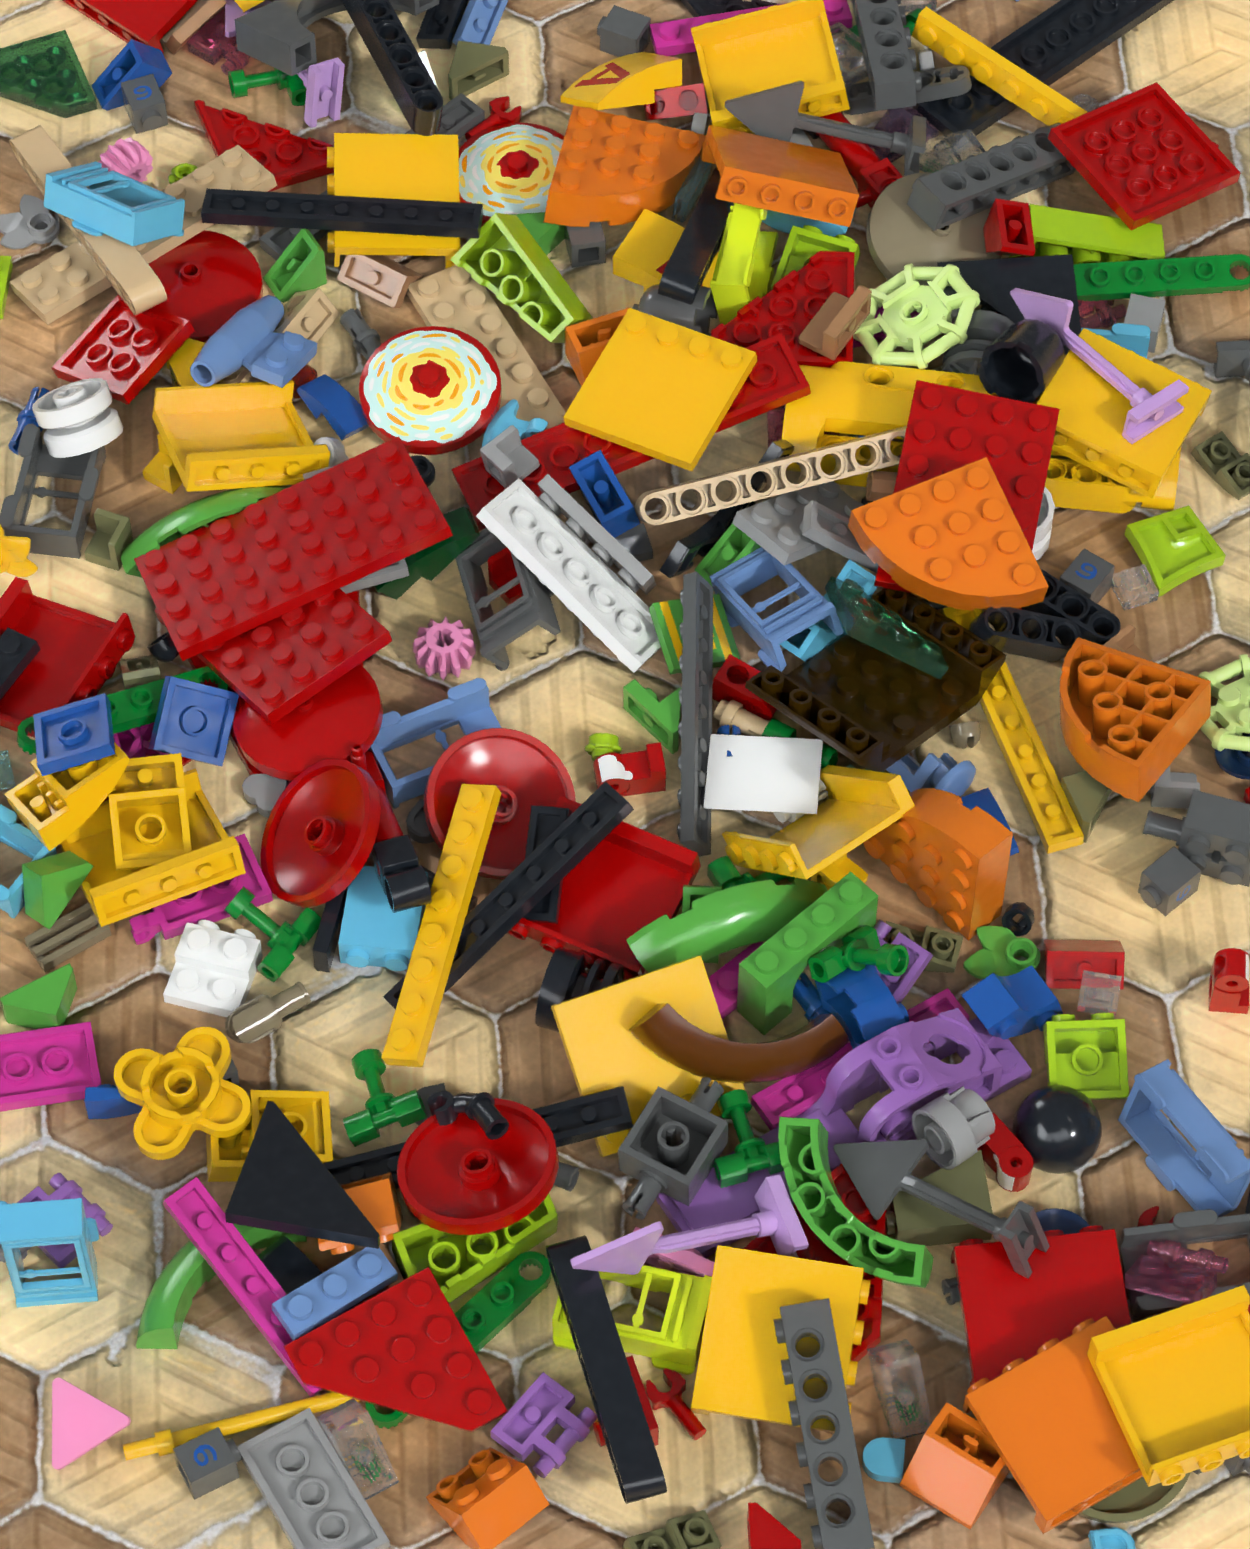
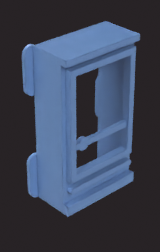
M762 547L709 576L715 594L720 595L730 627L740 625L761 648L758 651V657L767 667L772 665L782 672L787 664L780 643L820 620L837 636L844 633L833 603L831 601L828 602L791 563L784 566ZM777 575L789 586L767 600L756 603L753 608L740 597ZM792 592H795L800 598L764 620L756 614L757 612L764 611L767 606Z
M476 678L450 688L447 693V699L406 715L400 716L396 711L383 714L379 733L368 750H371L384 779L386 794L394 809L398 808L400 803L424 794L433 766L397 780L383 753L434 733L436 734V741L441 743L445 751L449 745L446 741V734L441 732V730L459 724L464 735L483 729L502 728L490 707L489 689L484 679Z
M1167 1059L1135 1075V1082L1118 1121L1148 1155L1145 1158L1147 1167L1168 1191L1177 1189L1195 1211L1211 1209L1217 1213L1218 1217H1223L1237 1209L1250 1183V1158L1247 1159L1244 1156L1243 1149H1238L1236 1146L1237 1142L1174 1069L1170 1070L1172 1063ZM1161 1109L1175 1124V1126L1181 1131V1133L1187 1138V1140L1192 1144V1146L1197 1150L1196 1152L1182 1137V1135L1176 1130V1128L1170 1123V1121L1164 1116V1114L1160 1111Z

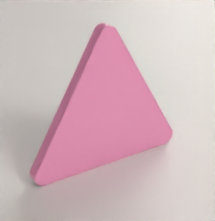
M55 1378L52 1382L53 1468L57 1470L63 1469L130 1425V1417L66 1380Z

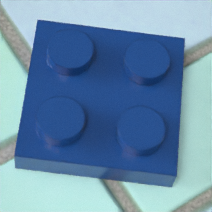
M165 676L148 749L167 754L181 753L183 758L222 767L239 695L224 689L173 676Z
M106 693L33 715L37 766L42 776L64 771L68 768L115 754L111 703Z

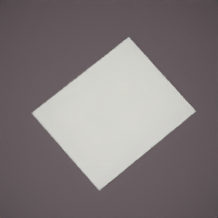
M711 734L703 808L817 814L823 740ZM727 750L731 752L732 756L727 757Z

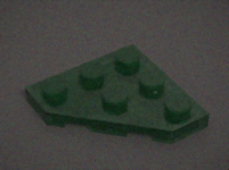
M66 30L0 48V97L63 118L98 109L96 98Z
M833 576L830 578L825 586V590L836 608V613L847 635L940 680L942 679L949 667L941 654L943 651L939 646L918 635L903 623V619L898 614L885 609L864 592V588L851 579L842 581Z

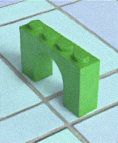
M849 872L739 963L737 1012L763 1035L767 1034L792 1013L793 990L799 976L808 965L807 960L829 946L840 948L843 946L841 939L863 925L875 927L878 895L852 872Z

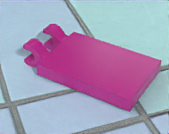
M245 833L236 836L235 839L239 844L246 873L151 908V913L131 918L129 923L132 927L131 933L136 945L150 941L160 931L165 940L181 935L187 922L197 924L199 920L217 922L230 917L231 915L224 911V909L243 886L255 895L251 903L256 907L273 901L272 892Z
M91 1022L0 1035V1112L85 1099L86 1087H98L101 1085Z

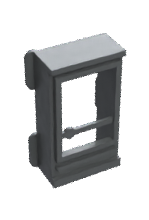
M27 424L23 428L18 447L19 455L24 457L14 495H9L4 499L0 513V524L5 530L6 536L30 538V553L80 559V550L102 465L106 459L105 446L78 456L54 458L49 455L46 445L42 443L40 427L34 424ZM38 476L82 481L79 493L46 490L45 487L35 488ZM32 496L77 499L78 503L70 531L25 526Z
M485 528L480 532V536L455 559L481 643V656L494 663L498 670L505 671L510 664L505 648L506 645L537 625L554 635L560 633L561 630L550 598L554 593L547 586L543 585L538 577L517 559L512 552L511 556L518 576L490 595L487 594L488 588L481 565L487 562L489 557L506 548V546ZM520 583L524 596L496 614H493L490 602Z
M1211 1209L1180 1212L1174 1216L1173 1223L1123 1228L1118 1245L1133 1319L1143 1318L1144 1315L1161 1314L1180 1307L1182 1303H1193L1245 1285L1250 1296V1282L1241 1285L1199 1289L1194 1283L1187 1249L1188 1244L1247 1238L1250 1252V1213L1218 1217L1217 1213ZM1180 1246L1188 1283L1186 1291L1168 1292L1159 1248Z

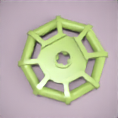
M907 264L904 266V270L877 288H869L872 291L870 314L855 332L853 338L863 345L872 357L873 364L918 366L919 369L927 368L929 362L958 343L964 344L968 339L966 333L974 309L980 304L979 293L970 288L960 275L959 268L953 264H947L945 267ZM918 280L927 281L929 286L920 285ZM947 286H952L956 294L947 296L944 293V289ZM883 306L882 316L879 313L878 317L875 318L878 307L881 308ZM960 308L955 324H952L950 316L952 310ZM913 311H917L918 313H920L919 315L911 318L910 315ZM883 331L887 337L879 344L874 338V334ZM939 334H946L934 343H932L931 345H929L928 347L924 348V344H926ZM897 346H902L905 350L908 351L914 350V352L893 351L896 349Z
M1248 654L1239 655V659L1211 672H1201L1197 676L1211 681V696L1218 699L1217 704L1211 706V716L1200 728L1212 742V748L1218 751L1231 749L1250 752V737L1243 736V733L1250 734V658ZM1242 674V678L1239 680H1236L1228 685L1221 684L1222 682H1225L1233 677ZM1218 721L1224 728L1219 729L1214 722Z

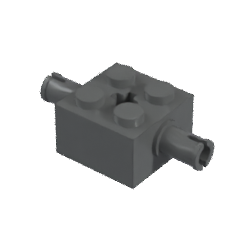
M1193 790L1186 817L1183 816L1182 820L1149 810L1143 834L1176 841V846H1179L1178 850L1202 870V875L1221 879L1227 884H1240L1249 887L1250 804Z
M703 1077L689 1102L658 1086L618 1149L619 1170L639 1180L628 1199L622 1205L629 1215L632 1216L635 1210H637L635 1218L645 1219L648 1210L659 1193H664L687 1206L690 1205L712 1170L714 1159L720 1157L728 1144V1122L710 1113L718 1098L724 1092L723 1087L718 1082L714 1081L710 1087L708 1085L711 1082V1078Z

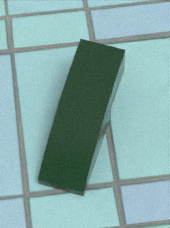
M463 506L443 514L453 536L406 557L405 561L409 576L375 585L377 592L397 600L421 577L432 581L480 536V532L469 509Z

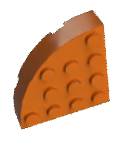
M573 105L549 189L544 222L570 227H589L590 222L607 221L609 226L637 221L644 209L656 214L667 209L675 203L678 195L682 192H687L694 183L701 167L700 155L706 135Z
M987 457L851 510L848 527L862 551L874 564L877 563L885 572L891 575L893 581L904 589L930 602L955 609L974 611L975 608L988 609L989 607H1012L1019 609L1044 601L1049 586Z
M1078 637L1066 654L1060 677V726L1065 744L1076 762L1092 778L1112 791L1121 794L1124 798L1140 802L1211 716V681Z
M935 788L916 789L910 793L915 806L903 814L902 818L863 842L864 847L870 856L884 862L890 868L892 875L900 883H906L910 886L926 907L935 909L952 931L960 932L969 941L977 934L976 930L978 927L988 926L1002 914L1013 833L978 806L972 810L962 805L961 797L951 792Z

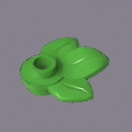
M992 925L981 926L977 928L976 932L983 949L971 955L963 964L964 969L975 978L985 979L992 973H995L997 976H1009L1031 965L1036 970L1040 963V951L1031 940L1022 937L1017 938L1008 928ZM1017 956H1023V957H1025L1027 960H1025V961H1020V960L1015 959V957H1017Z

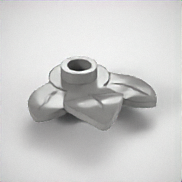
M24 194L20 201V212L0 215V232L4 235L0 244L10 249H22L33 243H49L59 234L58 221L49 213V209L44 207L43 200Z

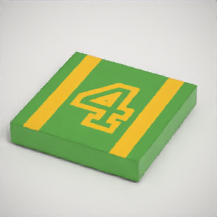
M713 594V668H717L723 665L729 654L738 659L741 658L720 595ZM681 600L652 603L649 607V612L669 673H682L679 665V658L683 650V640L680 635V624L683 622Z

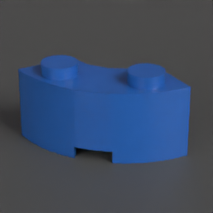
M866 965L861 971H852L847 967L845 971L825 983L815 980L823 1009L833 1014L848 1035L852 1049L893 1026L909 1022L906 1008L902 1003L896 1002L874 965Z
M1032 965L1009 976H997L995 973H992L961 994L992 1036L1003 1040L1023 1035L1036 1029L1043 1031L1045 1022L1052 1021L1051 1016L1064 1014L1058 999Z

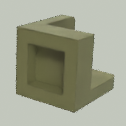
M97 508L94 513L96 532L84 552L86 561L119 571L122 567V551L133 541L130 518Z

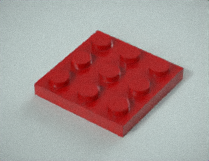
M117 295L51 368L58 378L71 383L91 378L103 379L108 384L112 399L129 405L195 330L189 320L153 307L138 315H134L120 295Z

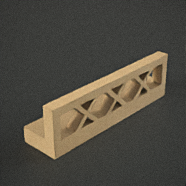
M320 288L296 292L284 305V316L274 332L285 333L289 331L317 342L340 313ZM242 366L238 371L225 377L218 384L265 381L251 376V372Z

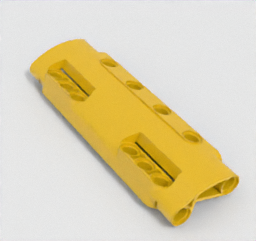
M846 361L837 362L830 368L799 365L810 385L811 394L785 405L782 440L785 439L795 446L791 454L793 455L857 439V437L824 434V432L868 436L907 426L916 380L984 394L989 393L980 381L979 375ZM993 392L992 394H989V395L998 396V395H997L996 393H994V392ZM1042 392V393L1040 394V396L1033 402V404H1037V402L1039 401V399H1040V397L1042 396L1043 392ZM900 436L894 438L903 440ZM891 441L890 450L894 456L901 455L904 442ZM866 445L860 446L855 453L856 461L860 465L866 464L870 459V450ZM1181 447L1166 471L1153 499L1079 462L1069 459L1050 458L1045 487L1052 494L1055 507L1119 514L1130 512L1136 507V502H1141V508L1172 511L1175 506ZM1054 450L1051 451V455L1064 456ZM831 454L825 455L820 462L821 469L825 474L831 473L836 466V460ZM794 462L787 467L786 471L801 472V468ZM899 464L878 469L877 471L898 472ZM869 472L835 480L834 482L841 485L866 487Z

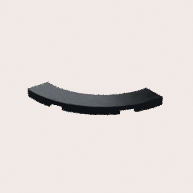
M785 439L773 441L759 463L789 456L794 451L795 446ZM761 471L756 472L750 480L751 487L756 492L759 491L764 482L767 483L766 476ZM755 501L719 510L697 531L677 541L659 571L671 578L690 569L694 564L692 560L698 554L701 557H705L730 527L736 512L755 505Z

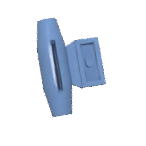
M267 295L237 311L206 341L190 367V374L197 384L209 387L244 366L251 372V376L283 388L316 355L318 343L289 331L285 333L274 332L284 316V307L276 297Z

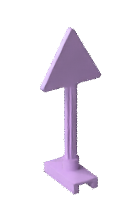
M225 0L227 2L225 5V37L236 36L235 19L271 3V1L265 0L243 12L234 0ZM338 57L310 65L308 69L297 73L307 89L304 121L310 128L316 127L317 119L329 116L333 121L340 120L345 64Z
M1020 288L1010 291V295L1025 319L1038 320L1052 327L1058 333L1064 345L1130 400V405L1133 408L1127 413L1122 437L1129 443L1134 444L1183 412L1184 407L1177 402V399L1188 393L1189 387L1178 379L1154 395L1145 388L1140 389L1069 329L1073 310V302L1071 300Z
M779 1174L764 1179L754 1196L760 1212L752 1214L751 1218L663 1236L661 1234L664 1228L661 1221H658L574 1257L570 1262L573 1269L636 1275L640 1272L648 1256L656 1253L667 1254L754 1235L757 1238L770 1235L778 1255L798 1258L796 1251L807 1249L809 1243L782 1177Z

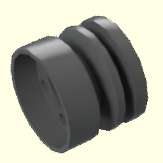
M974 311L966 333L968 339L964 344L958 343L944 353L941 371L979 375L978 363L982 360L985 349L1015 323L995 312ZM957 316L953 318L952 324H955Z

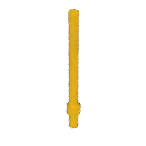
M329 1392L171 1432L170 1428L154 1432V1437L122 1444L126 1461L158 1453L160 1457L174 1453L173 1448L219 1427L222 1435L226 1436L285 1421L308 1408L311 1409L312 1413H317L361 1401Z

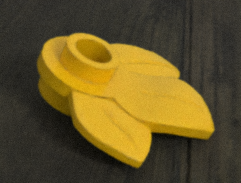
M1 524L0 573L7 572L17 577L31 576L38 570V567L27 559L30 553V538L4 536Z

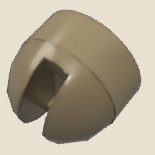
M979 721L949 726L953 743L959 748L965 749L967 743L970 748H973L980 740Z

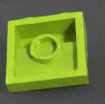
M793 225L770 290H773V285L791 271L795 270L797 272L807 265L809 258L819 251L855 252V271L861 254L859 245L855 243L854 239L845 235L838 234L832 237L822 234L823 232L814 226L804 225L803 228Z
M1114 1013L1091 1014V1020H1075L1074 1014L1051 1016L1052 1021H1046L1043 1025L1045 1064H1047L1048 1086H1068L1082 1092L1090 1100L1127 1099L1129 1096L1125 1019H1114Z

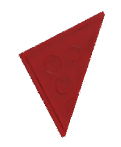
M201 100L194 101L195 110L216 157L223 154L226 150L239 145L274 175L277 186L270 191L334 173V168H327V147H333V145L308 137L307 140L290 134V130L269 123L263 125L248 120L246 115L222 108L221 111L205 105V102Z

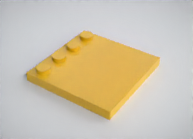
M629 308L563 417L564 423L571 428L693 472L757 362L756 352Z
M701 955L551 1006L580 1097L623 1086L633 1125L658 1086L689 1102L703 1077L693 1075L661 1059L645 1047L629 1029L654 1006L668 1003L692 1025L711 1035L728 1040ZM711 1080L708 1086L711 1087L715 1080ZM716 1081L723 1087V1094L732 1090H745L743 1083ZM716 1102L710 1113L721 1116ZM631 1129L594 1138L599 1155L605 1157L618 1152Z

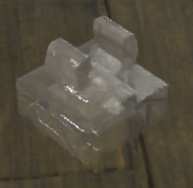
M1145 564L1113 574L1111 587L1124 611L1158 600L1159 591Z
M1083 970L1077 1011L1093 1014L1114 1013V1017H1116L1122 976Z

